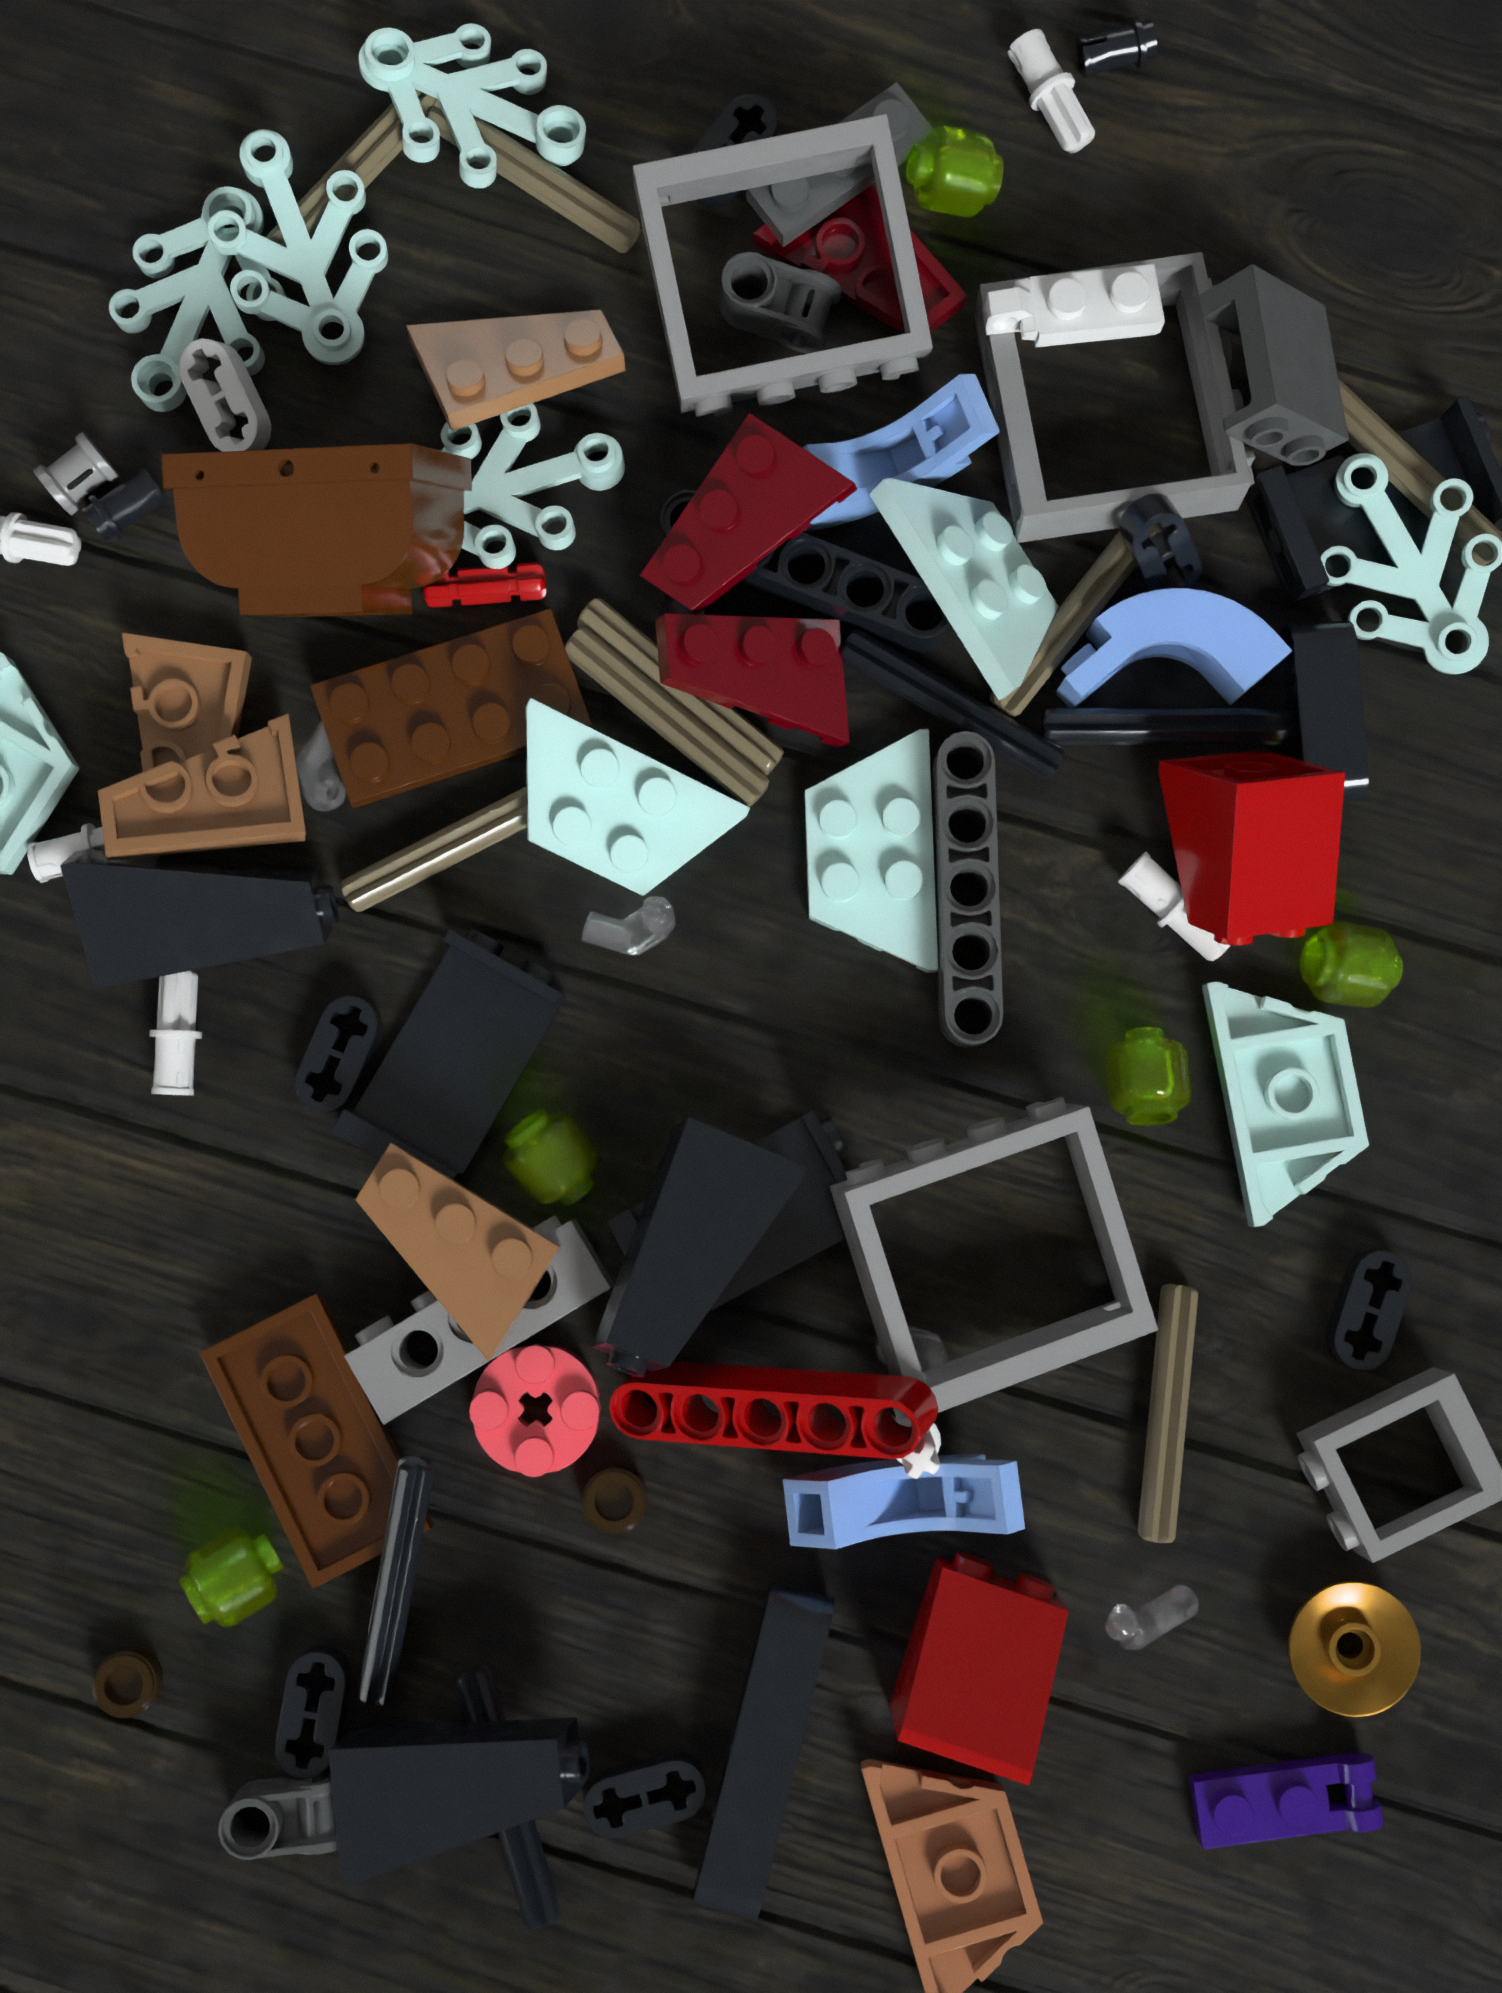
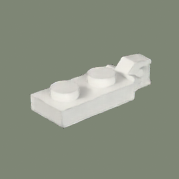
M1154 264L1031 276L1029 279L1015 281L1013 288L987 292L984 308L982 309L986 335L1021 332L1022 340H1034L1035 348L1151 336L1160 333L1165 323Z

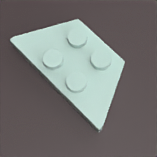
M883 479L869 494L992 691L998 700L1004 699L1021 685L1059 607L1047 589L1043 576L1033 567L1019 543L1016 542L1010 524L1000 515L993 502L898 479Z
M0 652V874L12 875L26 854L28 844L33 843L80 768L15 662Z
M532 698L527 702L525 707L528 802L527 840L644 896L747 816L750 807Z
M919 729L805 790L809 919L832 930L842 931L857 938L859 942L878 951L883 950L916 965V968L926 973L938 971L929 729Z
M1211 982L1202 985L1247 1222L1250 1227L1263 1226L1273 1219L1272 1215L1300 1194L1309 1192L1325 1180L1329 1172L1340 1164H1346L1369 1146L1344 1019L1321 1012H1309L1295 1008L1291 1003L1267 996L1258 997L1228 988L1227 984Z

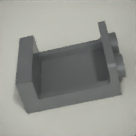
M1253 264L1199 295L1203 318L1242 339L1251 402L1248 406L1223 419L1225 434L1294 466H1303L1317 462L1325 456L1326 451L1349 440L1325 305Z

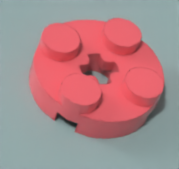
M539 1343L513 1347L492 1361L481 1374L476 1384L474 1397L469 1409L475 1435L485 1452L495 1462L508 1470L521 1472L523 1475L530 1477L559 1471L575 1462L587 1450L596 1435L601 1411L598 1383L587 1364L576 1354L564 1347ZM527 1392L535 1398L541 1396L544 1392L548 1394L553 1401L547 1409L549 1415L553 1418L552 1421L546 1425L538 1420L533 1421L531 1424L524 1421L521 1414L524 1412L525 1406L520 1401L521 1397Z

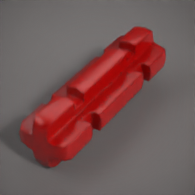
M538 562L517 564V570L509 571L508 566L501 569H492L487 566L458 568L457 575H450L448 571L439 580L423 587L427 606L432 608L453 606V600L461 599V605L512 602V595H520L521 601L541 600L546 596L547 590L545 570L543 565Z

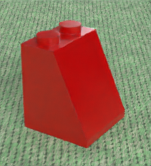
M1266 750L1159 761V778L1188 924L1214 934V941L1225 945H1248L1253 942V936L1263 934L1296 938L1304 936L1306 928L1333 924L1345 772Z
M956 1552L953 1561L936 1556L888 1704L897 1740L1029 1786L1069 1610L1059 1597L1053 1595L1055 1586L1044 1580L1018 1573L1015 1582L991 1574L992 1564L961 1552Z

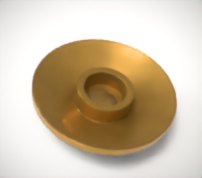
M1345 1581L1334 1583L1318 1590L1302 1604L1290 1627L1288 1656L1297 1682L1312 1700L1336 1714L1363 1717L1385 1711L1396 1704L1407 1693L1418 1673L1421 1645L1415 1622L1398 1599L1375 1585L1358 1581ZM1348 1632L1355 1633L1357 1644L1354 1650L1347 1654L1339 1653L1337 1648L1339 1638Z

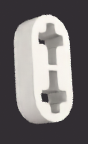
M203 338L192 341L184 349L180 357L179 373L210 441L222 452L263 450L271 437V423L242 358L235 349L227 344ZM208 357L221 361V366L217 367L214 371L219 385L216 382L203 379L202 374L209 369ZM232 412L235 415L248 418L249 423L242 428L244 439L230 436L229 431L236 426V420Z

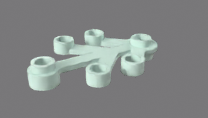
M472 23L460 26L455 33L415 43L412 42L407 34L398 29L382 28L372 32L359 52L361 75L372 87L389 92L403 125V151L408 158L415 162L425 163L432 161L440 151L439 128L434 121L425 118L415 89L438 100L460 151V177L464 183L473 188H485L491 185L496 178L497 172L496 153L490 146L484 143L473 115L536 143L540 155L555 166H567L577 160L583 153L586 124L583 117L576 110L567 106L556 105L543 110L540 115H537L488 93L511 86L522 94L533 95L539 93L546 84L547 62L544 56L535 50L522 49L517 51L512 58L487 64L491 55L490 34L484 27ZM473 43L481 48L472 50L464 47V45ZM456 59L461 66L467 69L446 74L431 66ZM532 69L537 73L526 75L521 73L520 70ZM416 136H425L429 138L430 141L426 143H417L413 141L412 138ZM554 140H562L566 143H558ZM478 161L486 164L487 167L475 169L469 166V164Z
M261 129L253 131L245 137L241 144L240 160L249 180L255 185L265 188L287 248L248 230L243 219L237 213L229 210L219 211L210 218L207 226L208 235L213 246L224 255L239 254L300 283L309 306L270 291L264 276L254 270H243L234 276L230 285L231 295L241 311L247 314L262 313L302 332L304 345L316 360L328 365L345 364L354 359L363 347L365 331L362 320L357 312L375 273L380 272L388 262L386 242L378 232L365 229L355 233L349 243V252L353 263L333 299L325 275L352 216L361 211L365 205L366 193L363 182L356 173L349 170H340L330 176L326 185L329 202L312 239H310L288 181L293 171V159L287 142L280 134L272 130ZM261 146H271L276 150L275 156L270 161L261 162L254 158L255 151ZM341 185H351L358 191L355 198L350 201L339 200L335 196V192ZM231 224L239 228L238 236L232 241L225 242L217 238L218 231L225 225ZM371 243L379 247V255L369 261L361 259L357 255L359 248L364 244ZM253 283L262 287L260 297L254 301H246L240 297L241 289L247 284ZM329 322H337L344 327L343 334L338 339L328 340L321 335L324 325Z
M235 187L218 188L206 198L201 218L161 235L145 234L138 238L133 246L132 253L135 262L142 272L151 278L167 276L174 268L175 257L206 246L199 264L136 291L132 289L120 290L112 296L109 302V313L116 324L123 331L133 334L142 332L149 326L153 313L182 302L161 353L142 358L132 371L131 383L134 391L142 402L152 410L159 412L171 411L184 401L187 391L179 373L180 357L184 349L192 341L197 340L209 310L213 314L225 342L224 344L229 345L236 351L243 347L254 349L251 358L244 361L249 375L252 376L258 373L264 365V351L256 338L247 332L224 279V274L232 255H224L217 251L207 231L208 222L215 213L229 210L244 218L243 221L248 230L260 235L264 227V215L257 200L247 191ZM223 226L218 231L217 238L225 242L232 241L238 236L239 228L236 226L225 228ZM151 250H163L160 260L154 263L145 262V257ZM239 254L235 255L242 271L254 270L259 272L266 279L270 291L287 297L280 283L271 278L266 267ZM253 283L249 284L246 292L247 301L258 299L262 293V287ZM130 304L140 306L138 313L134 317L128 319L121 317L122 311L126 306ZM262 313L255 314L262 320L275 321ZM160 382H173V387L168 393L162 396L154 395L155 388Z
M531 403L500 414L503 430L474 477L472 491H464V515L480 510L539 537L540 542L548 549L562 550L573 542L576 534L574 522L569 511L561 506H549L542 510L518 498L579 479L583 485L592 490L602 491L610 489L618 484L624 475V458L622 449L614 438L602 433H592L578 442L574 452L509 472L526 442L534 439L540 431L541 424L535 405ZM519 415L530 417L529 422L523 426L511 425V421ZM446 422L441 430V439L444 444L443 452L471 459L480 452L482 441L475 423L451 431ZM459 434L471 435L470 440L465 444L455 445L452 443V440ZM599 451L608 452L607 456L600 461L587 459L592 453ZM464 521L462 549L479 556L481 562L492 569L504 568L514 560L516 547L511 533L505 527L489 525L479 529ZM553 522H562L566 525L565 529L559 534L552 535L545 532L546 527ZM499 540L506 543L504 549L498 553L491 554L485 551L487 545L493 541Z
M1359 453L1349 457L1342 463L1335 474V493L1344 504L1350 507H1362L1395 567L1358 559L1349 548L1334 546L1327 549L1320 556L1324 568L1328 557L1340 555L1348 562V572L1340 578L1332 577L1327 573L1330 580L1327 585L1340 586L1348 583L1414 599L1427 622L1388 615L1386 608L1381 603L1373 600L1363 601L1356 605L1349 613L1347 621H1351L1354 625L1358 639L1371 640L1380 637L1422 648L1427 662L1434 669L1442 673L1454 675L1472 670L1483 660L1488 650V632L1477 616L1490 573L1502 563L1501 540L1492 534H1480L1465 544L1461 553V560L1466 569L1452 608L1439 587L1459 517L1469 510L1473 502L1471 487L1465 481L1453 478L1445 480L1435 488L1430 498V507L1433 514L1420 554L1384 491L1388 484V471L1385 464L1378 457L1368 453ZM1361 467L1369 469L1374 476L1373 486L1365 490L1356 488L1351 481L1353 470ZM1450 488L1459 491L1463 499L1460 509L1450 511L1442 506L1440 495L1443 490ZM1485 543L1493 549L1494 558L1490 565L1481 566L1474 562L1472 549L1475 544ZM1371 609L1378 614L1379 625L1375 631L1365 632L1358 627L1356 618L1360 610ZM1457 630L1465 634L1467 647L1463 653L1454 654L1446 648L1445 638L1450 631Z

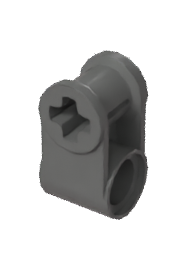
M744 252L736 254L728 260L723 269L719 307L722 317L734 328L777 341L792 350L809 354L823 351L827 340L823 330L831 306L836 305L840 301L842 287L837 281L821 272L800 269L764 257L759 253ZM749 284L759 288L763 295L759 298L748 300L737 296L733 289L739 285ZM810 306L808 316L803 317L806 307Z
M330 1768L308 1779L287 1776L257 1779L245 1784L238 1790L219 1821L218 1834L221 1845L230 1855L242 1860L297 1853L314 1855L338 1850ZM257 1807L262 1810L269 1819L270 1828L263 1831H254L248 1828L241 1819L240 1809Z

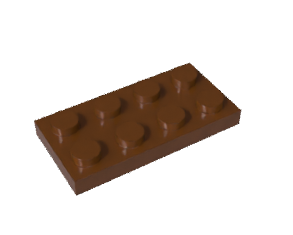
M551 609L310 685L352 808L527 752L525 707L530 698L592 728V723Z
M322 1292L316 1293L200 1352L202 1360L312 1589L382 1554L398 1461L401 1459V1455L386 1424L383 1425L344 1357L350 1353V1350ZM428 1511L423 1532L431 1529L434 1525Z

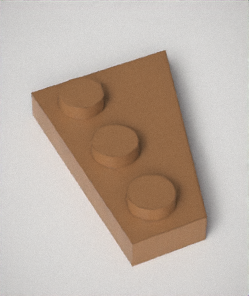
M601 310L406 325L410 343L451 431L626 371L624 353Z
M122 633L125 655L129 657L133 688H130L133 711L138 715L143 748L140 752L143 772L169 761L179 763L213 749L214 743L236 735L238 739L252 657L246 651Z
M289 713L268 721L267 727L238 739L236 735L216 742L213 744V749L182 762L169 761L98 790L107 861L305 841L306 831Z
M390 1143L355 1199L488 1361L495 1355L561 1247L395 1143Z

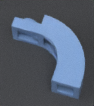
M959 374L914 410L877 431L843 442L807 444L804 446L803 449L853 481L857 487V490L841 503L836 501L809 522L811 526L804 532L846 524L879 512L869 494L883 479L893 478L932 488L971 464L968 455L1000 432L976 374Z
M1188 588L1154 590L1125 599L1095 618L1085 635L1098 650L1096 651L1088 643L1074 654L1061 667V670L1067 676L1055 693L1068 708H1076L1123 667L1145 658L1165 657L1179 660L1196 669L1231 706L1274 669L1292 650L1262 618L1236 601L1211 592Z
M985 1454L938 1455L941 1463L938 1471L934 1475L923 1471L918 1479L909 1477L905 1473L903 1464L897 1459L839 1466L783 1479L790 1546L838 1549L878 1537L910 1532L944 1530L1010 1534L1025 1529L1017 1461L985 1460Z

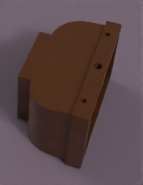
M412 443L161 454L164 489L173 490L178 537L184 554L197 572L209 581L223 587L238 589L240 615L319 617L412 614L411 589L427 586L443 577L454 565L461 551L464 538V491H472L471 458ZM288 461H291L293 465H285V464H286Z

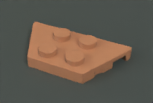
M873 1759L860 1761L925 1993H963L977 1978L983 1982L1001 1964L1004 1954L1010 1948L1020 1946L1043 1924L1003 1785Z

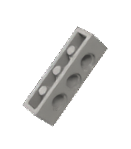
M555 1215L533 1228L561 1246L547 1268L551 1278L550 1290L543 1298L528 1299L492 1359L615 1285L576 1219L561 1225ZM430 1290L411 1301L417 1313L397 1325H394L389 1315L375 1322L355 1335L360 1347L344 1356L383 1425L489 1362ZM415 1330L428 1332L437 1342L438 1354L431 1365H422L415 1362L408 1353V1339Z

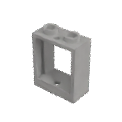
M1432 1367L1296 1433L1305 1451L1297 1456L1299 1464L1311 1486L1316 1491L1324 1490L1334 1510L1326 1515L1334 1536L1345 1551L1353 1549L1354 1552L1372 1563L1502 1500V1468L1455 1373ZM1424 1407L1463 1487L1382 1527L1374 1529L1336 1449Z

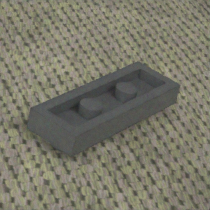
M898 82L839 122L844 123L887 114L897 167L932 143L934 134L933 127ZM872 164L746 189V200L782 247H785L874 184Z

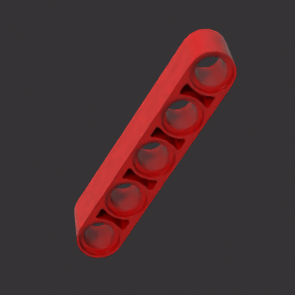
M673 1361L668 1368L656 1371L647 1369L644 1377L632 1375L611 1396L609 1410L617 1428L627 1436L636 1439L897 1459L904 1458L915 1450L937 1419L938 1404L935 1394L928 1385L919 1379L908 1376ZM642 1391L652 1397L656 1407H653L646 1401ZM702 1395L707 1396L714 1402L718 1412H714L706 1406ZM762 1399L769 1400L775 1404L780 1411L781 1417L771 1414L764 1406ZM825 1403L832 1404L840 1409L846 1422L838 1421L830 1416L826 1410ZM888 1408H896L905 1413L911 1422V1427L897 1423L890 1415Z

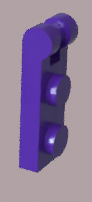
M1344 1753L1188 1775L1197 1840L1203 1850L1342 1830L1369 1832L1384 1826L1381 1804L1373 1800L1371 1782L1377 1779L1374 1757L1367 1753ZM1343 1783L1346 1801L1329 1803L1326 1785Z

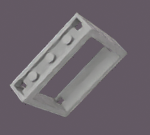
M887 114L633 165L634 188L681 413L695 410L696 417L714 413V416H719L733 410L732 402L756 397L759 405L778 404L793 399L795 397L794 389L819 385L820 392L822 393L841 391L857 384L856 377L881 372L883 380L899 379L901 374L919 371L918 364L925 363L928 359L933 345ZM872 164L906 334L696 377L661 207Z
M1202 252L1062 273L1149 264L1155 265L1162 306L1176 304L1212 477L1047 501L1015 334L1011 332L986 335L982 314L987 292L1013 288L1015 281L1026 278L979 285L974 321L991 411L1000 430L996 437L1017 543L1120 528L1119 523L1122 514L1128 506L1138 498L1148 494L1159 493L1167 496L1182 518L1239 509L1249 487L1255 483L1251 468L1255 454L1250 446L1244 447L1242 441L1224 433L1223 419L1243 409L1244 403L1240 390L1231 388L1228 374L1232 362L1230 338L1227 332H1219L1218 325L1203 318L1199 295L1214 286H1212L1211 278L1207 276Z
M1059 1097L1045 1103L1036 1102L1026 1107L1028 1117L1008 1124L1005 1123L1004 1117L978 1122L966 1128L968 1138L945 1145L943 1138L918 1143L906 1149L908 1159L885 1167L882 1159L861 1163L859 1168L845 1172L847 1180L829 1186L889 1375L916 1378L928 1385L936 1396L938 1413L1158 1330L1089 1106L1065 1103L1064 1097ZM1065 1136L1115 1300L922 1372L869 1205Z

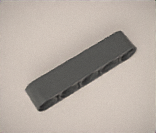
M963 731L954 733L945 739L933 761L931 774L939 1023L941 1031L948 1041L959 1047L971 1048L985 1043L994 1037L1000 1029L1003 1019L995 757L992 747L985 738L974 732ZM958 752L967 753L977 762L978 775L967 780L957 778L952 775L947 767V757ZM958 814L971 816L979 824L980 838L970 843L960 842L955 839L949 830V819ZM960 876L975 879L982 889L981 903L969 907L956 902L950 890L951 881ZM968 938L980 944L985 955L984 964L980 969L971 971L958 966L952 954L955 941ZM972 1001L983 1008L987 1020L982 1033L976 1035L966 1034L959 1029L954 1018L955 1008L958 1003Z

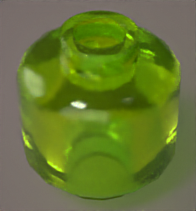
M950 126L935 127L923 145L915 144L910 151L906 166L907 182L914 185L915 198L923 209L958 217H974L985 205H991L999 193L1003 178L1002 157L996 153L995 145L987 135Z
M1334 921L1332 925L1323 926L1317 934L1311 936L1306 941L1300 958V972L1302 979L1309 985V989L1318 1000L1331 1004L1372 1008L1382 1003L1391 990L1398 985L1402 977L1403 962L1398 954L1395 941L1386 930L1372 926Z
M1141 1027L1129 1030L1125 1034L1126 1040L1113 1045L1105 1056L1110 1107L1114 1111L1125 1115L1126 1122L1137 1126L1162 1125L1175 1121L1178 1118L1177 1112L1185 1108L1192 1098L1189 1057L1186 1046L1176 1039L1164 1037V1031L1160 1028Z
M539 1109L518 1123L504 1138V1142L508 1147L503 1156V1165L534 1203L546 1205L560 1200L564 1206H568L583 1197L594 1185V1181L589 1175L598 1163V1150L568 1113L558 1111L548 1114L545 1109Z
M232 1527L192 1551L185 1560L187 1574L178 1580L204 1625L214 1620L223 1628H231L276 1599L278 1586L273 1574L284 1567L265 1534L252 1541L244 1529Z

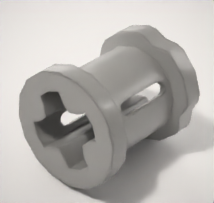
M83 431L75 437L77 444L48 467L40 464L33 470L48 492L71 516L79 510L77 503L107 480L114 483L121 478L111 463Z

